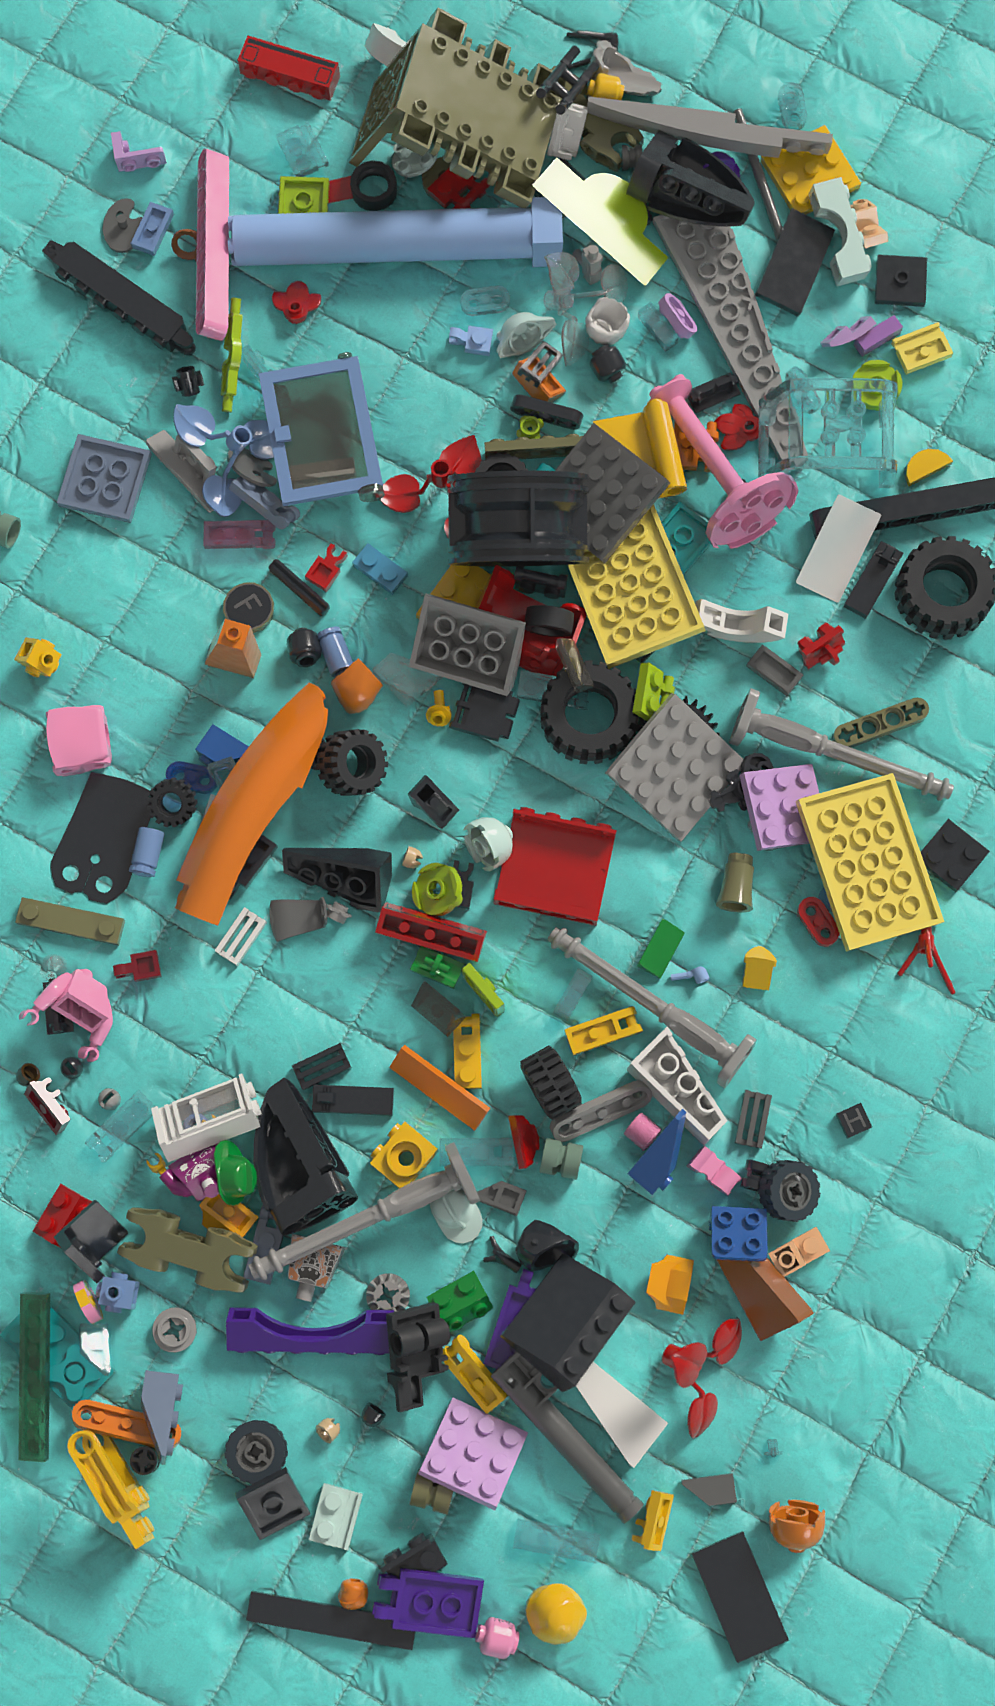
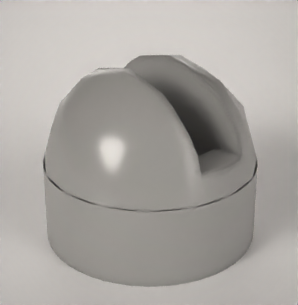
M107 1088L100 1092L98 1102L102 1108L114 1110L120 1105L121 1096L116 1090ZM112 1092L114 1095L104 1104L103 1101Z

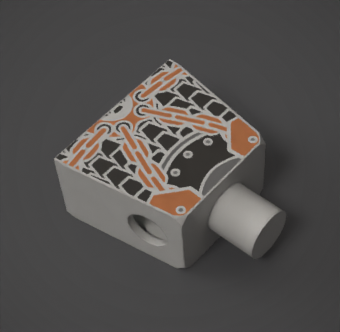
M292 1234L291 1244L306 1237ZM331 1244L289 1264L288 1279L300 1282L296 1294L297 1299L312 1302L316 1286L326 1289L329 1287L345 1247Z

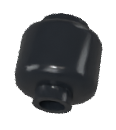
M606 344L591 354L593 358H591L589 364L599 381L609 380L611 384L623 377L621 372L626 368V362L617 347H609Z
M298 628L288 636L286 644L289 659L292 663L300 667H310L319 660L322 650L317 633L307 628Z

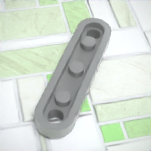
M633 1081L590 1100L552 1120L550 1130L556 1140L561 1142L569 1141L646 1106L651 1101L652 1092L642 1081Z

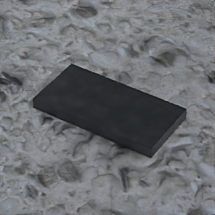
M791 208L755 292V296L799 317L836 229Z
M743 1531L691 1553L737 1663L789 1641Z

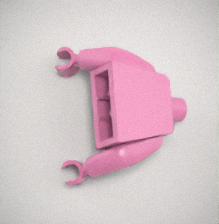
M76 969L71 974L63 973L55 978L36 998L32 1009L23 1010L19 1014V1020L23 1019L27 1013H30L32 1019L27 1026L34 1025L39 1020L38 1013L45 1011L52 1005V1009L91 1032L89 1038L91 1041L90 1045L82 1046L78 1051V1057L84 1059L89 1052L87 1061L94 1062L99 1058L97 1047L98 1045L102 1046L113 1024L107 988L95 980L93 973L88 969Z

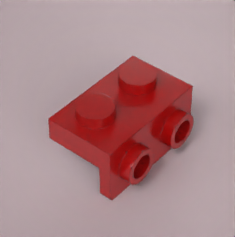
M60 1183L33 1232L53 1245L60 1247L54 1236L92 1201Z

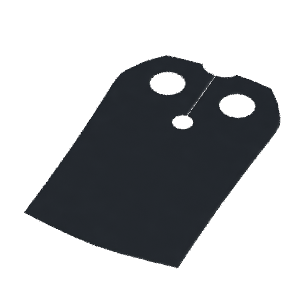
M94 772L90 773L77 807L51 861L52 877L56 887L71 894L83 891L89 900L105 904L116 899L127 889L132 875L129 868L132 865L131 859L138 830L140 827H148L151 818L149 814L152 812L147 810V805H149L147 797L150 795V790L118 777ZM94 854L100 857V861L97 864H93L90 860ZM68 865H75L79 869V876L74 881H67L63 877V870ZM102 876L109 877L113 883L112 888L105 893L98 891L96 888V881Z

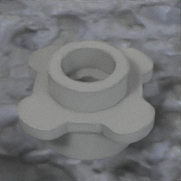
M334 902L333 905L326 904V908H328L327 917L342 924L345 923L347 918L352 917L347 912L348 907L338 902Z

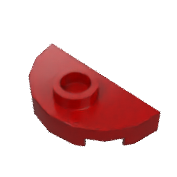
M523 1115L508 1116L519 1169H526L533 1164L536 1150H539L540 1147L537 1129Z

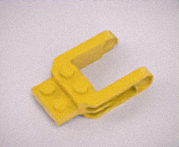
M87 1430L74 1433L67 1444L68 1452L105 1516L112 1524L117 1521L121 1524L135 1550L154 1539L155 1537L152 1532L155 1530L147 1516L143 1518L140 1514L150 1507L148 1503L150 1498L144 1487L138 1483L113 1438L102 1435L104 1438V1445L102 1447L95 1433ZM80 1437H83L82 1446L86 1454H81L76 1450L75 1444Z

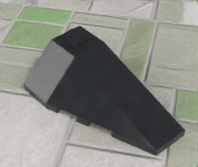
M284 848L282 850L283 873L310 886L317 885L328 890V895L332 897L338 895L350 901L349 905L357 909L381 912L386 902L392 878V852L369 848Z

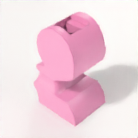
M706 1146L701 1147L687 1165L696 1173L705 1174V1179L727 1196L730 1195V1191L737 1182H740L742 1179L736 1172L726 1166L723 1160H719L716 1154Z

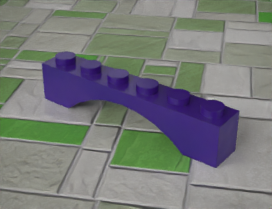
M230 1307L226 1319L227 1351H236L238 1353L263 1351L268 1354L275 1352H291L293 1354H301L303 1352H318L319 1354L346 1353L348 1355H356L358 1353L389 1354L386 1314L392 1313L394 1310H366L357 1317L342 1324L323 1328H305L282 1323L269 1317L258 1308Z

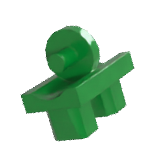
M420 946L410 971L454 989L465 964Z

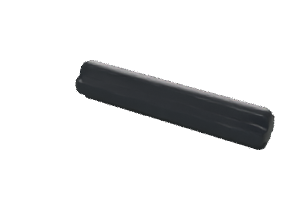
M278 559L272 561L268 567L269 571L320 616H324L329 611V604Z

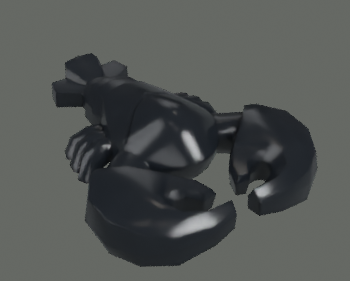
M752 753L744 757L741 764V774L762 770L761 767L766 770L774 768L767 756L762 753ZM735 769L726 776L729 786L722 793H718L715 790L710 793L709 803L712 809L716 808L718 812H723L725 804L729 805L738 802V806L742 811L748 810L741 780L738 776V769Z

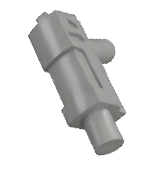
M589 245L583 251L576 249L572 256L582 266L583 277L590 285L602 279L601 262L603 257L599 253L598 247Z

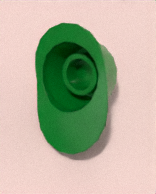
M220 1141L214 1151L218 1191L221 1199L227 1205L235 1206L244 1199L245 1195L254 1192L257 1184V1173L254 1165L246 1157L242 1156L239 1148L232 1141Z

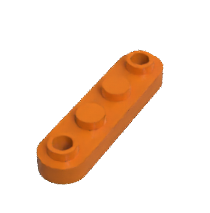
M82 1400L72 1410V1421L78 1429L155 1448L144 1414L141 1412L92 1400ZM84 1413H89L91 1418L83 1420L81 1416ZM178 1423L177 1428H171L170 1431L172 1438L175 1439L173 1448L179 1444L181 1439V1428Z

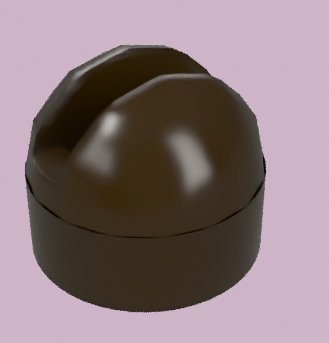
M25 1063L16 1073L18 1083L25 1087H28L32 1081L37 1082L40 1078L39 1069L32 1063Z

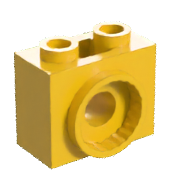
M405 1121L402 1125L397 1123L387 1136L390 1139L384 1147L379 1144L370 1155L373 1159L370 1164L399 1189L415 1181L439 1152L438 1148ZM403 1152H411L414 1155V1161L411 1165L403 1166L400 1164L399 1157Z

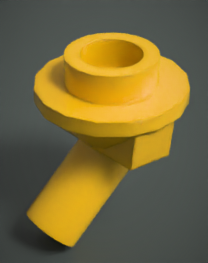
M444 690L433 691L435 705L427 709L426 719L432 725L442 727L450 722L451 710L449 706H445Z

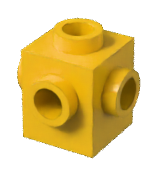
M26 637L14 660L25 666V672L36 678H39L40 675L50 677L57 670L62 654L54 650L55 645L45 639L39 640Z

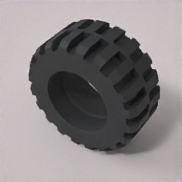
M939 536L933 538L931 543L928 541L922 542L917 549H913L910 552L896 578L895 586L897 588L894 594L895 600L899 601L897 608L900 614L905 613L907 615L904 620L909 626L912 623L917 626L915 631L920 634L926 631L930 633L929 637L937 639L939 635H943L944 640H949L955 634L959 638L965 636L969 630L974 631L984 621L995 603V568H990L992 560L989 556L984 557L981 554L983 549L978 545L973 548L969 545L970 541L964 538L962 542L956 541V536H948L946 540H942V537ZM935 570H947L957 574L968 588V600L962 605L952 607L935 602L925 591L923 585L924 576Z
M592 660L584 661V665L580 666L576 662L570 664L569 669L566 671L561 669L557 672L556 678H551L547 684V689L543 692L541 700L540 723L541 728L544 729L547 742L553 744V749L558 754L561 752L565 754L566 759L570 761L573 758L580 760L579 764H587L588 761H594L595 764L603 762V759L608 758L611 760L615 758L619 751L623 752L630 740L633 739L639 721V716L633 713L636 689H632V682L627 676L623 678L620 675L621 670L616 667L612 670L608 669V663L601 661L599 665H592ZM582 692L599 693L606 697L613 705V722L603 732L597 734L581 733L567 722L565 708L568 701L576 694Z

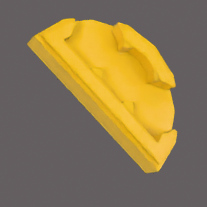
M937 449L919 451L911 457L906 467L905 479L908 487L952 465L953 460L946 453Z

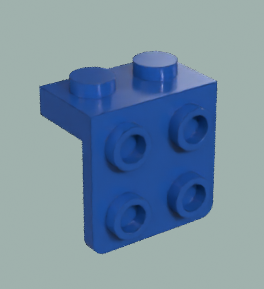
M711 1207L709 1230H711V1248L714 1259L761 1262L767 1259V1209Z

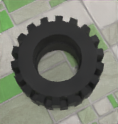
M359 729L334 732V735L327 736L325 738L326 742L321 743L319 746L322 751L316 755V758L319 759L316 769H320L321 772L318 775L319 779L325 780L323 785L327 789L332 788L331 792L340 794V796L365 795L375 791V787H379L382 784L380 779L386 777L387 772L384 771V768L388 767V762H385L387 752L382 750L383 743L376 741L377 736L373 733L369 734L367 730ZM350 750L354 752L357 758V770L354 775L349 772L346 762Z
M548 1045L520 1061V1067L527 1083L543 1111L550 1119L555 1120L582 1105L580 1092L554 1048Z

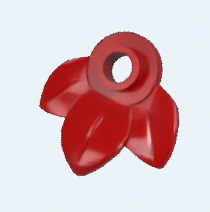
M295 281L287 287L286 292L275 291L272 295L274 307L282 311L290 323L299 324L306 319L308 312L319 307L321 304V294H309L308 287L304 282Z
M734 404L732 413L722 414L714 421L717 423V429L725 434L721 443V448L724 450L741 449L747 441L758 439L763 432L761 420L753 416L751 408L744 404ZM749 425H754L753 429L747 430L746 427H748Z

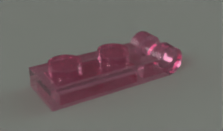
M268 520L204 521V548L274 549L275 538H273V532L275 531V525ZM256 531H262L263 537H256Z

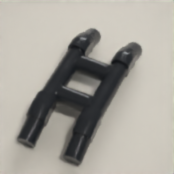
M575 45L570 48L536 91V95L539 98H544L552 90L562 99L556 106V113L559 115L566 112L599 69V65L592 61L579 78L570 72L568 67L580 53V49ZM560 77L572 86L569 91L557 82Z

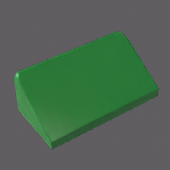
M662 918L637 967L661 979L685 932Z

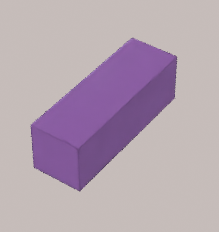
M893 315L855 339L853 345L863 357L901 334L903 326L896 316Z

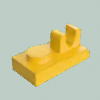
M652 1490L651 1496H649L646 1502V1520H636L635 1524L641 1525L644 1532L641 1536L632 1535V1540L644 1545V1549L661 1551L673 1502V1494Z

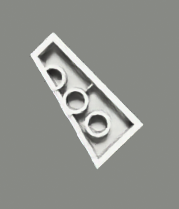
M667 1026L630 1063L627 1071L636 1080H640L648 1086L652 1096L674 1117L683 1108L687 1112L684 1127L704 1146L727 1120L709 1091L703 1086L699 1075L689 1064L685 1053L677 1045L672 1037L673 1034Z

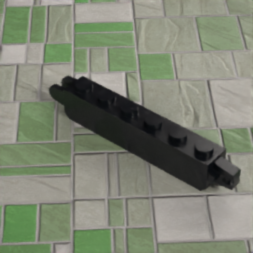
M50 240L42 249L43 255L53 264L56 270L55 274L59 279L74 284L75 289L82 295H90L99 307L103 309L107 307L113 311V315L119 321L130 323L132 328L141 336L146 334L158 348H166L171 353L176 349L186 356H190L196 351L193 337L187 333L181 315L74 241L67 242L63 246Z

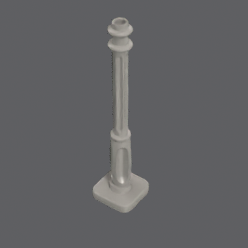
M750 688L743 700L729 744L739 746L746 733L753 734V732H756L783 746L815 753L816 756L823 754L881 776L893 773L896 781L921 790L922 795H927L928 793L936 795L938 801L943 800V798L949 799L953 792L954 785L950 784L948 778L943 780L934 778L932 772L926 775L831 741L827 735H821L794 721L761 713L760 709L755 708L760 695L758 690Z
M556 927L548 937L552 949L559 948L564 951L565 958L572 957L659 1017L660 1023L668 1026L673 1033L687 1044L708 1057L719 1061L718 1065L723 1069L718 1075L717 1084L724 1089L727 1087L753 1050L757 1039L747 1034L739 1046L733 1042L729 1044L707 1024L688 1012L675 1007L673 1003L667 1004L581 944L579 937L574 939L569 936L566 928L560 930Z
M452 1142L445 1146L451 1163L444 1167L445 1170L415 1180L394 1191L384 1199H378L376 1205L278 1251L270 1249L269 1255L263 1258L255 1256L253 1263L249 1264L254 1279L261 1278L266 1280L267 1274L274 1271L282 1273L283 1267L382 1220L388 1222L391 1218L422 1208L443 1197L453 1189L455 1192L463 1189L471 1205L479 1202L480 1198L455 1143Z

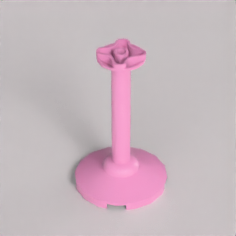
M679 374L665 385L653 388L649 393L650 400L662 399V401L668 403L671 417L728 495L708 521L705 532L708 540L714 548H719L718 545L726 544L730 549L738 548L756 540L771 530L777 524L774 518L782 512L786 505L791 509L799 491L797 484L791 475L783 472L766 474L748 483H744L685 401L689 393H691L692 384L683 374Z

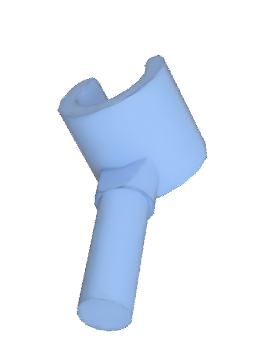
M701 966L688 972L671 974V981L694 977L696 984L708 981L710 978L707 970Z

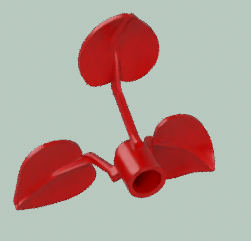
M471 435L462 438L445 448L440 454L439 460L432 463L431 474L427 475V479L421 489L415 477L408 474H400L390 478L383 486L376 488L375 493L386 507L396 512L406 513L417 509L420 506L419 495L424 494L430 482L438 488L448 489L451 488V484L447 483L448 476L454 473L462 474L476 471L482 461L476 437ZM449 517L446 519L444 523V531L448 539Z
M738 1317L728 1319L718 1327L713 1337V1351L707 1352L706 1346L700 1342L692 1343L682 1348L670 1344L663 1352L662 1362L664 1365L674 1369L677 1384L683 1388L691 1385L699 1394V1398L692 1401L688 1412V1429L690 1437L693 1439L701 1435L710 1426L718 1408L716 1395L713 1393L705 1395V1391L695 1381L706 1357H716L717 1363L721 1365L729 1362L734 1357L742 1337L741 1321Z

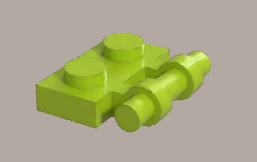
M649 662L641 663L633 706V713L647 722L668 696L675 692V687L673 686L674 677L667 675L664 676L663 680L664 672Z

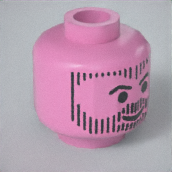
M490 1617L484 1625L480 1624L478 1626L475 1641L480 1643L479 1647L482 1654L498 1659H507L510 1654L514 1655L516 1652L519 1632L516 1631L515 1625L512 1622Z

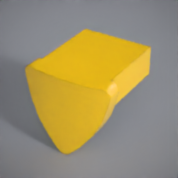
M757 946L745 954L744 963L746 964L742 984L746 988L769 990L773 967H776L777 960L769 950L762 946Z

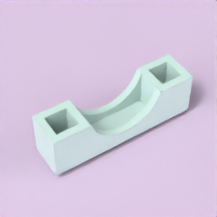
M841 177L813 184L808 195L815 217L824 218L832 222L838 228L842 237L841 250L835 254L830 262L836 286L865 279L871 269V260L868 254L865 255L863 234L861 231H858L856 226L857 216L854 208H851L849 203L850 194L847 185L843 184Z

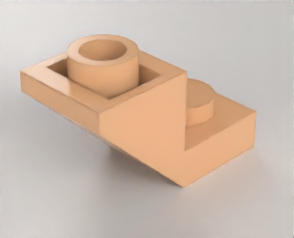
M867 199L854 201L853 205L850 206L856 212L857 229L863 234V247L868 248L889 242L888 233L879 226L877 206Z
M816 1226L768 1254L777 1270L785 1277L829 1252L830 1249Z

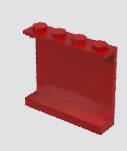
M520 807L519 810L513 809V819L510 828L513 834L512 853L508 860L502 864L498 887L495 890L494 904L597 926L617 830L604 823H597L596 826L586 824V821L580 818H571V820L561 819V816L556 813L546 812L545 815L537 814L534 809L528 807Z

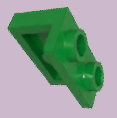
M475 1271L468 1273L426 1297L429 1303L439 1304L440 1318L446 1321L450 1332L460 1330L468 1322L483 1317L494 1308Z

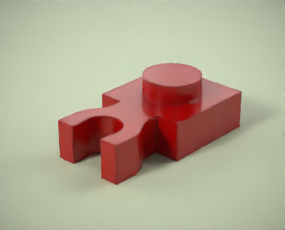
M332 543L327 548L326 557L318 556L305 574L307 581L325 592L329 590L341 572L337 565L343 563L348 557L347 552L344 550L339 556H333L332 553L336 550V547Z

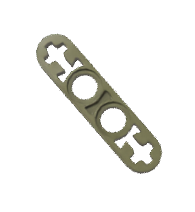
M922 698L909 699L841 724L835 729L832 740L851 748L922 722L929 713V705ZM913 705L916 708H922L920 716L917 713H912L907 716L906 719L908 721H905V713L910 712ZM889 713L898 715L899 724L894 726L888 724L886 715ZM864 722L873 723L876 728L875 733H864L862 724ZM853 726H856L857 734L850 736L848 742L844 739H839L841 731H844L845 734H850L855 730Z

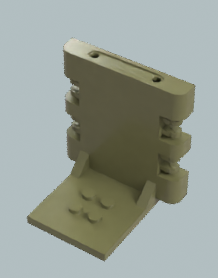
M438 7L429 18L427 25L422 23L374 81L349 163L356 167L359 166L387 133H392L391 141L420 156H424L428 150L430 154L436 156L440 147L445 149L443 161L447 163L451 161L450 171L466 180L472 175L480 179L484 170L489 172L487 183L491 186L495 184V195L518 207L526 208L532 203L535 188L532 185L539 178L556 119V106L561 101V98L552 90L544 98H539L536 95L537 89L553 70L538 63L530 73L524 67H522L518 75L513 73L515 62L508 61L511 47L497 39L488 46L486 51V46L479 44L475 51L471 50V38L466 36L462 43L468 23ZM560 77L557 82L565 87L566 81Z

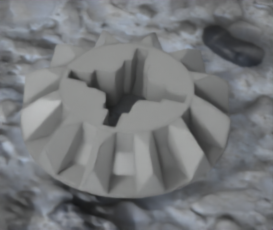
M391 1273L378 1275L368 1286L366 1292L367 1304L371 1310H394V1312L404 1310L410 1300L408 1285L398 1275ZM383 1284L389 1291L399 1290L392 1297L393 1307H391L387 1300L377 1301L384 1294Z
M169 1308L161 1312L155 1319L152 1329L156 1344L168 1352H180L188 1348L193 1343L197 1333L196 1321L192 1315L181 1308ZM170 1319H172L175 1325H185L179 1331L180 1341L175 1335H164V1333L171 1329Z

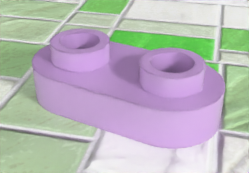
M670 293L665 294L659 300L660 313L668 319L673 326V332L679 338H691L697 331L695 322L677 297Z

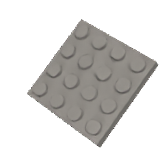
M671 693L605 774L677 841L682 842L710 808V793L713 790L722 793L729 785L726 776L735 769L740 771L744 759L676 694Z

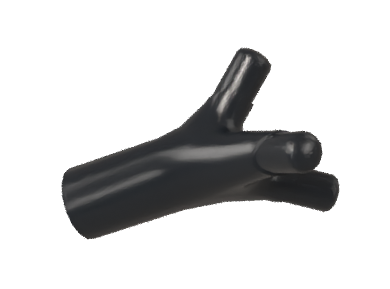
M490 1236L489 1239L494 1249L492 1251L493 1256L484 1257V1263H500L517 1273L522 1264L506 1254L497 1244L495 1237Z

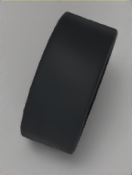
M371 160L357 166L351 174V193L353 200L359 207L367 211H380L393 203L397 194V181L394 171L389 165L381 161ZM369 176H380L388 182V189L378 196H367L361 193L359 186L361 181Z
M533 605L526 608L525 630L528 632L550 637H568L572 635L574 613L571 611L547 605Z

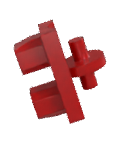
M824 623L816 631L819 637L818 640L813 642L809 637H804L798 641V650L803 657L804 666L808 670L819 662L821 665L828 661L832 665L840 662L838 654L843 651L842 646L845 645V641L842 636L844 630L839 625L834 628L830 624Z

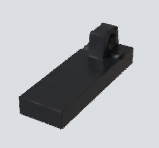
M881 541L844 607L866 619L903 556V552Z
M335 1085L313 1086V1113L393 1116L394 1088Z

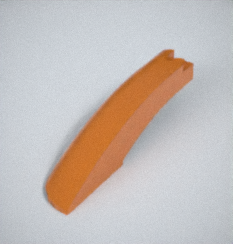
M308 683L270 720L241 756L221 786L198 828L177 877V881L184 883L183 889L178 894L175 906L179 911L214 925H219L236 880L254 845L280 807L298 787L303 788L324 736L328 719V709L324 707L323 702L326 696L318 686Z

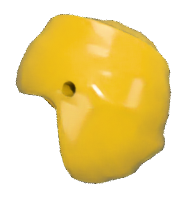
M556 1583L538 1587L530 1594L526 1602V1617L531 1631L538 1639L546 1643L558 1645L571 1642L575 1639L586 1621L587 1610L582 1599L575 1590L565 1584Z

